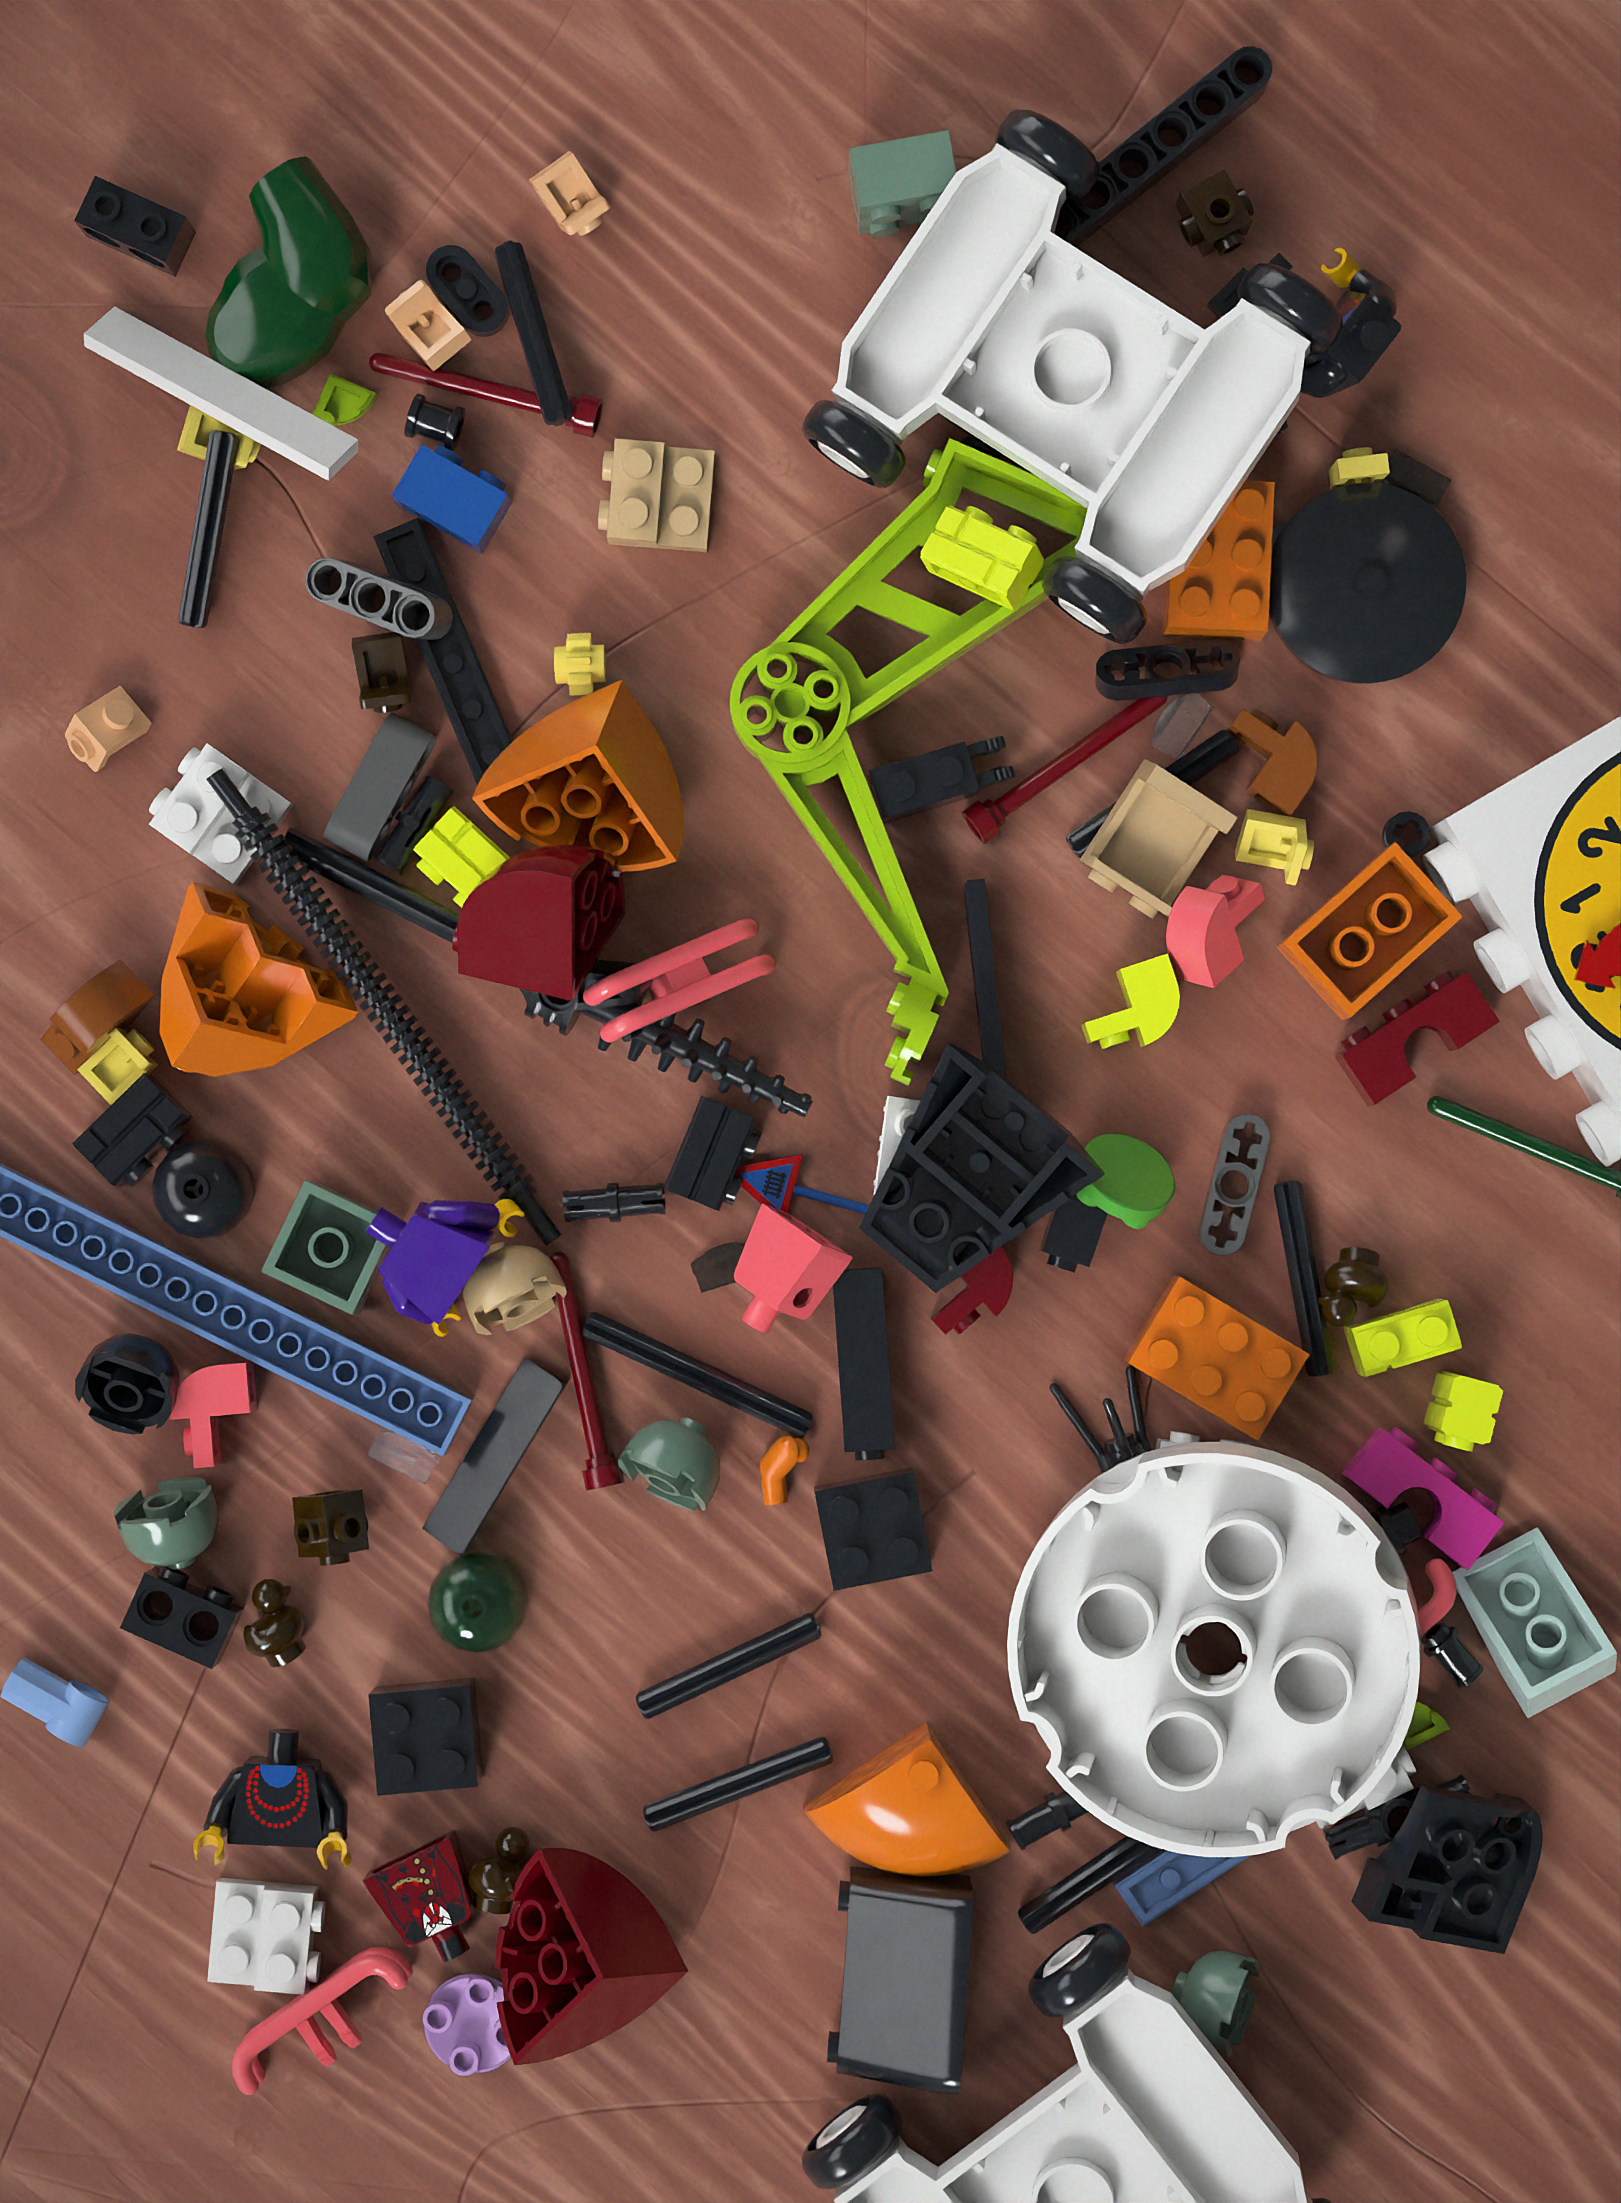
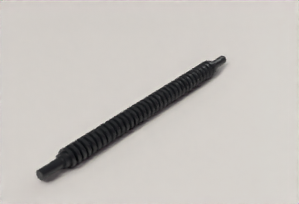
M223 768L209 776L206 780L235 818V821L232 823L238 831L235 837L238 841L249 838L242 846L246 852L254 848L257 849L250 856L254 863L264 858L265 861L258 866L259 870L265 873L272 869V872L266 877L267 881L272 884L280 880V883L273 889L278 895L286 890L288 891L281 900L285 905L293 901L296 902L289 911L293 916L300 912L304 913L297 922L301 927L309 922L312 924L305 930L308 937L316 933L320 935L313 941L315 947L318 948L326 943L327 947L320 952L325 959L334 954L335 957L328 962L331 969L342 965L343 968L336 973L337 977L341 980L348 975L350 976V979L343 985L347 990L355 986L358 987V990L351 996L355 1001L363 996L366 998L359 1007L363 1012L370 1007L374 1009L367 1018L370 1022L378 1018L382 1020L374 1027L378 1033L386 1028L390 1031L382 1039L386 1044L393 1039L397 1041L390 1048L393 1054L403 1049L405 1054L399 1057L398 1060L401 1065L411 1060L413 1064L405 1069L409 1076L417 1070L420 1072V1075L413 1081L417 1086L424 1081L428 1083V1086L422 1089L421 1092L425 1097L431 1092L436 1094L428 1102L432 1107L440 1102L444 1105V1107L436 1112L440 1118L448 1112L452 1116L444 1122L447 1128H450L455 1123L460 1127L452 1135L457 1139L462 1134H465L467 1139L461 1142L460 1146L464 1150L471 1144L475 1149L467 1155L471 1160L478 1155L481 1156L482 1160L475 1166L479 1171L485 1166L489 1167L490 1170L483 1177L486 1181L494 1176L497 1178L498 1181L490 1186L494 1192L501 1187L505 1189V1192L499 1195L498 1198L500 1200L510 1199L524 1212V1217L545 1246L562 1234L533 1196L536 1192L530 1183L534 1180L533 1177L529 1174L523 1179L520 1178L519 1174L526 1170L525 1166L520 1164L516 1168L512 1167L511 1164L519 1159L517 1155L513 1153L507 1158L504 1156L503 1153L511 1148L506 1142L500 1147L496 1145V1142L503 1138L501 1133L498 1132L492 1137L488 1134L495 1127L493 1122L490 1121L485 1126L480 1123V1121L487 1117L485 1111L483 1110L475 1116L472 1111L480 1105L477 1100L467 1105L465 1100L472 1096L469 1089L459 1094L457 1090L465 1084L461 1079L453 1084L451 1083L450 1079L457 1073L453 1068L446 1073L443 1072L442 1068L448 1065L449 1062L446 1058L439 1062L435 1061L434 1058L442 1052L438 1047L430 1052L427 1050V1047L434 1042L430 1036L423 1041L418 1038L426 1030L423 1026H420L413 1031L411 1026L417 1023L418 1019L413 1015L405 1020L403 1016L410 1011L407 1004L399 1009L396 1007L403 1000L402 997L397 994L391 999L388 995L395 990L394 986L390 983L383 988L380 984L387 979L386 975L381 973L376 977L373 976V973L380 968L378 964L374 962L369 966L365 965L372 958L370 953L366 951L360 956L357 954L364 947L362 942L359 940L353 945L349 943L356 937V934L353 930L345 934L342 933L349 925L345 919L338 923L334 922L341 915L337 908L329 913L326 911L333 903L330 898L322 902L319 901L325 895L322 887L312 892L311 889L318 882L314 877L304 881L303 878L310 873L306 866L296 870V867L302 862L300 857L296 855L291 859L287 858L295 850L290 844L282 849L280 848L287 839L283 834L272 837L279 830L275 823L267 827L264 826L271 820L268 813L262 814L256 806L251 808Z

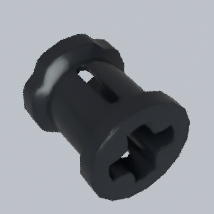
M417 393L408 411L404 435L409 438L419 435L442 442L446 449L454 451L463 429L466 409L456 406L453 410L426 401L425 395Z

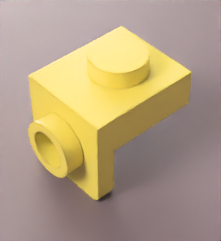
M190 405L177 451L205 460L209 434L211 431L219 430L238 436L234 470L246 468L248 462L252 463L255 460L261 443Z
M1370 447L1346 450L1342 452L1343 458L1337 459L1328 470L1331 490L1356 483L1382 484L1381 482L1390 473L1388 454H1373Z
M1247 809L1235 849L1236 861L1284 869L1285 883L1296 885L1300 870L1309 869L1314 851V841L1307 839L1306 820Z
M115 1027L108 1034L111 1038L77 1069L110 1105L143 1073L150 1074L158 1066L149 1056L155 1049L134 1028L127 1033L125 1029Z

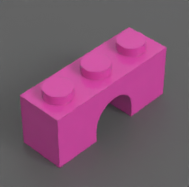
M1376 1427L1341 1474L1386 1508H1389L1397 1496L1408 1488L1422 1487L1426 1489L1433 1500L1434 1512L1430 1522L1422 1531L1423 1538L1459 1566L1469 1570L1505 1523L1493 1514L1498 1505L1476 1488L1468 1495L1453 1483L1459 1476L1457 1473L1435 1457L1429 1464L1414 1453L1419 1444L1397 1427H1394L1390 1433Z

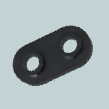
M445 245L436 249L430 255L426 264V275L435 293L470 333L480 337H488L501 331L508 320L509 309L500 289L464 248L456 245ZM452 267L460 269L462 273L457 281L449 282L444 279V273L447 269ZM482 305H488L493 308L491 317L485 320L478 319L475 316L477 308Z

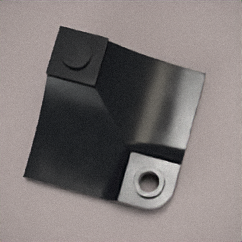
M1421 1785L1408 1816L1391 1843L1377 1858L1368 1857L1351 1902L1368 1921L1412 1929L1420 1939L1505 1954L1538 1868L1543 1841L1540 1817L1536 1810L1519 1797L1496 1793L1495 1798L1492 1799Z

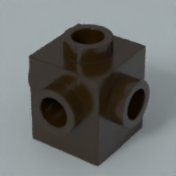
M1225 169L1181 191L1176 203V207L1182 217L1178 221L1181 233L1190 247L1197 245L1203 257L1215 251L1218 252L1219 256L1226 255L1246 242L1244 236L1247 235L1253 222L1251 216L1254 215V209L1246 192L1242 188L1235 189Z
M362 1489L333 1490L292 1497L295 1520L294 1537L297 1542L299 1557H319L320 1566L336 1565L350 1562L349 1553L369 1549L368 1520L365 1515Z

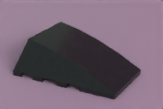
M948 1042L909 1126L904 1132L894 1157L861 1221L859 1229L932 1291L937 1293L987 1258L996 1249L1027 1230L1029 1226L1067 1202L1086 1186L1097 1181L1105 1173L1070 1131L994 1067Z

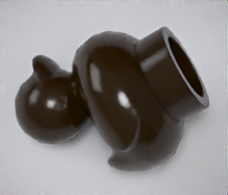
M1359 1247L1343 1248L1340 1250L1339 1261L1326 1271L1324 1276L1325 1286L1332 1294L1321 1296L1317 1301L1322 1305L1323 1315L1331 1325L1335 1327L1349 1325L1357 1315L1355 1301L1366 1302L1369 1308H1375L1383 1301L1388 1290V1280L1385 1273L1379 1268L1380 1255L1377 1252Z
M264 1579L254 1587L252 1601L254 1606L265 1614L253 1622L252 1625L245 1626L243 1637L246 1649L251 1654L258 1657H266L271 1667H280L295 1660L306 1649V1645L301 1638L304 1620L302 1613L297 1608L285 1605L286 1598L291 1592V1587L289 1585L283 1586L281 1582L274 1579Z
M509 1827L502 1830L495 1840V1849L500 1858L494 1857L478 1860L470 1865L467 1870L468 1881L474 1891L472 1904L477 1909L501 1915L511 1912L514 1901L509 1897L514 1893L515 1883L524 1869L518 1861L523 1859L529 1851V1838L522 1829Z

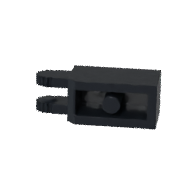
M998 736L967 746L964 741L869 770L868 779L883 824L968 799L977 795L981 788L1016 777L1012 766H999L991 769L989 772L975 776L971 759L1000 752V750L1006 747L1004 737Z

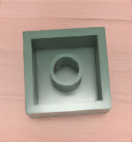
M949 130L849 148L848 178L859 234L870 233L873 238H882L897 234L900 231L899 227L913 224L921 226L956 173Z
M304 1180L261 1272L354 1315L360 1313L379 1274L378 1268L391 1248L365 1233L378 1211L313 1180Z

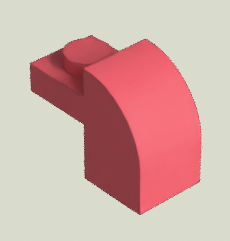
M1222 874L1206 890L1186 886L1170 912L1166 932L1167 950L1177 979L1215 988L1244 961L1235 927L1265 900L1261 883Z
M230 1362L205 1367L192 1373L178 1387L176 1402L170 1415V1420L190 1418V1427L184 1428L183 1443L186 1457H193L194 1468L214 1467L222 1463L218 1416L251 1413L258 1410L254 1362Z

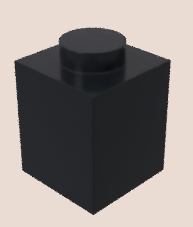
M1070 1198L1052 1211L1039 1251L1050 1254L1047 1264L1075 1273L1078 1264L1090 1267L1108 1213L1098 1206H1088L1074 1198Z

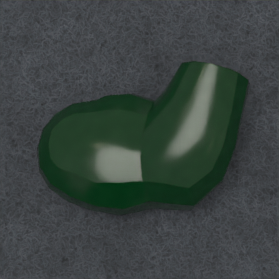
M306 156L292 158L270 170L254 185L249 194V199L259 228L261 247L238 260L227 275L222 290L209 311L205 338L212 360L265 389L283 385L304 374L327 355L345 322L372 295L370 249L351 213L313 161Z

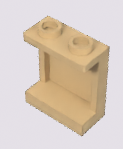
M1144 759L1080 858V861L1092 868L1088 875L1089 879L1111 893L1114 892L1118 885L1133 894L1128 904L1153 919L1158 911L1169 917L1172 910V902L1218 831L1228 834L1238 817L1157 764Z

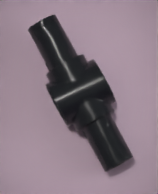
M1463 1774L1435 1786L1437 1788L1471 1794L1468 1791L1470 1788ZM1418 1787L1403 1793L1371 1810L1365 1808L1363 1809V1815L1329 1829H1323L1324 1837L1329 1843L1328 1847L1334 1860L1374 1843L1378 1847L1390 1843L1400 1828L1388 1827L1387 1817L1389 1812L1396 1806H1407L1411 1810L1420 1788Z

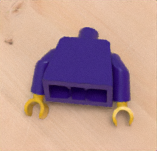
M510 1199L500 1200L496 1204L435 1200L430 1204L420 1202L409 1221L405 1222L381 1207L365 1233L391 1248L378 1268V1272L383 1276L382 1284L395 1310L399 1314L423 1324H431L437 1336H446L449 1331L443 1319L454 1318L457 1321L461 1320L454 1301L489 1249L496 1235L490 1229L497 1227L504 1236L508 1238L514 1237L518 1230L512 1223L506 1222V1220L513 1215L524 1217V1212Z

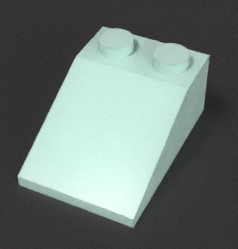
M1538 1527L1476 1559L1469 1570L1461 1567L1452 1572L1456 1580L1457 1591L1500 1674L1527 1718L1616 1671L1617 1652Z

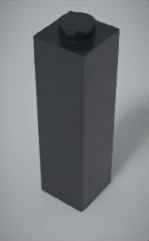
M882 1267L845 1269L833 1285L844 1451L855 1452V1460L885 1458V1450L895 1449Z

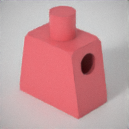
M762 1204L734 1272L735 1281L754 1294L741 1319L749 1326L763 1333H768L779 1312L802 1320L809 1318L853 1257L794 1215Z

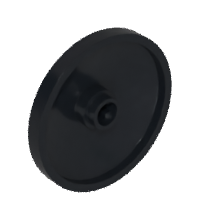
M1356 483L1325 492L1309 501L1289 519L1273 545L1269 615L1274 628L1288 650L1299 661L1330 679L1354 684H1371L1389 681L1409 674L1420 668L1441 650L1456 628L1461 616L1466 594V570L1457 538L1445 519L1430 504L1402 488L1380 483Z

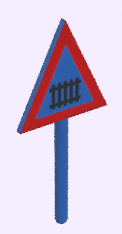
M804 1153L740 1165L735 1175L744 1178L741 1187L761 1205L766 1204L788 1213L793 1194L865 1214L869 1205L796 1185Z

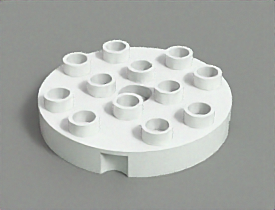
M1193 1442L1152 1450L1119 1463L1097 1476L1077 1492L1058 1512L1034 1548L1015 1591L1008 1627V1671L1012 1694L1020 1720L1034 1723L1051 1751V1758L1046 1768L1062 1788L1083 1808L1112 1828L1153 1847L1202 1857H1239L1285 1848L1289 1832L1309 1825L1319 1819L1333 1825L1352 1811L1375 1788L1400 1750L1412 1720L1418 1694L1421 1665V1627L1410 1580L1397 1551L1370 1513L1344 1488L1310 1466L1275 1451L1228 1442ZM1218 1621L1226 1624L1236 1633L1241 1643L1242 1654L1247 1655L1248 1659L1245 1663L1239 1662L1228 1673L1210 1676L1201 1673L1192 1665L1187 1656L1186 1644L1181 1643V1635L1189 1636L1199 1625Z

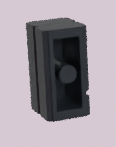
M143 1073L72 1144L113 1186H123L128 1182L131 1186H134L152 1170L154 1165L149 1159L162 1146L167 1151H170L186 1137L189 1130L185 1127V1124L193 1116L154 1076Z
M701 1096L663 1189L717 1211L721 1210L723 1202L733 1206L744 1179L735 1175L742 1156L752 1160L763 1133L754 1129L758 1119Z

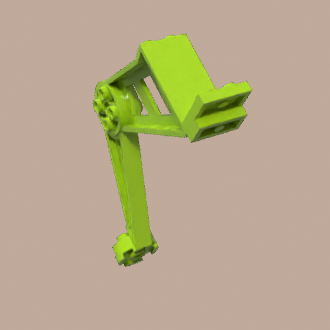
M949 438L944 452L935 448L923 475L925 478L922 486L926 489L770 646L758 651L743 664L734 679L730 693L732 723L740 742L748 752L761 762L897 961L893 971L911 979L909 985L902 982L898 983L886 1012L895 1015L891 1026L908 1033L907 1039L899 1036L896 1037L884 1064L893 1069L890 1078L905 1085H909L914 1074L905 1069L908 1061L916 1064L920 1061L939 1018V1015L932 1012L931 1008L934 1003L943 1007L949 991L847 731L1047 600L1048 597L1042 588V579L1051 564L1058 558L1063 556L1077 558L1074 547L1081 538L1088 510L1038 476ZM963 489L1076 538L1044 559L1041 570L1033 584L1029 585L1028 593L1015 612L985 599L959 616L882 581L918 545L924 547L931 533L935 532V526L945 508L949 505L956 506ZM858 605L928 636V638L866 679L851 652L827 634ZM796 661L811 664L818 669V671L811 673L807 677L804 687L796 684L798 679ZM776 668L783 669L786 672L781 678H774L769 675ZM758 673L760 687L767 694L771 695L770 700L766 697L755 695L743 701L746 687L755 674ZM826 688L832 694L827 698H819L815 692L818 689ZM839 709L836 724L823 740L822 727L814 718L809 717L810 712L817 716H829ZM754 714H762L766 717L765 721L761 724H753L749 721V718ZM777 724L784 728L783 744L786 752L770 749L761 743L775 733ZM802 733L808 734L812 738L807 744H799L794 739ZM837 774L839 775L891 910L807 787L822 783Z

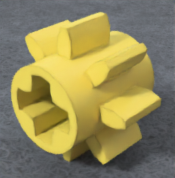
M591 633L567 634L566 646L554 647L556 684H568L569 695L579 696L592 693L594 683L606 682L605 645H592Z

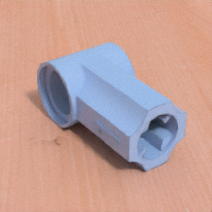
M25 1657L19 1661L18 1665L11 1672L0 1695L1 1698L46 1723L45 1727L50 1733L78 1747H85L109 1704L107 1697L97 1690L77 1681L68 1682Z

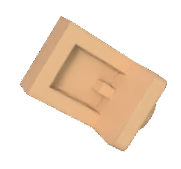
M570 151L529 179L560 229L569 235L578 232L582 236L591 232L604 221L601 214L611 207L607 200L600 196L580 163Z
M424 280L417 281L385 308V313L401 336L433 372L471 341L465 329L438 301Z
M118 686L75 713L65 732V737L74 756L80 761L86 762L94 772H97L105 766L110 755L145 734L152 723L125 690Z

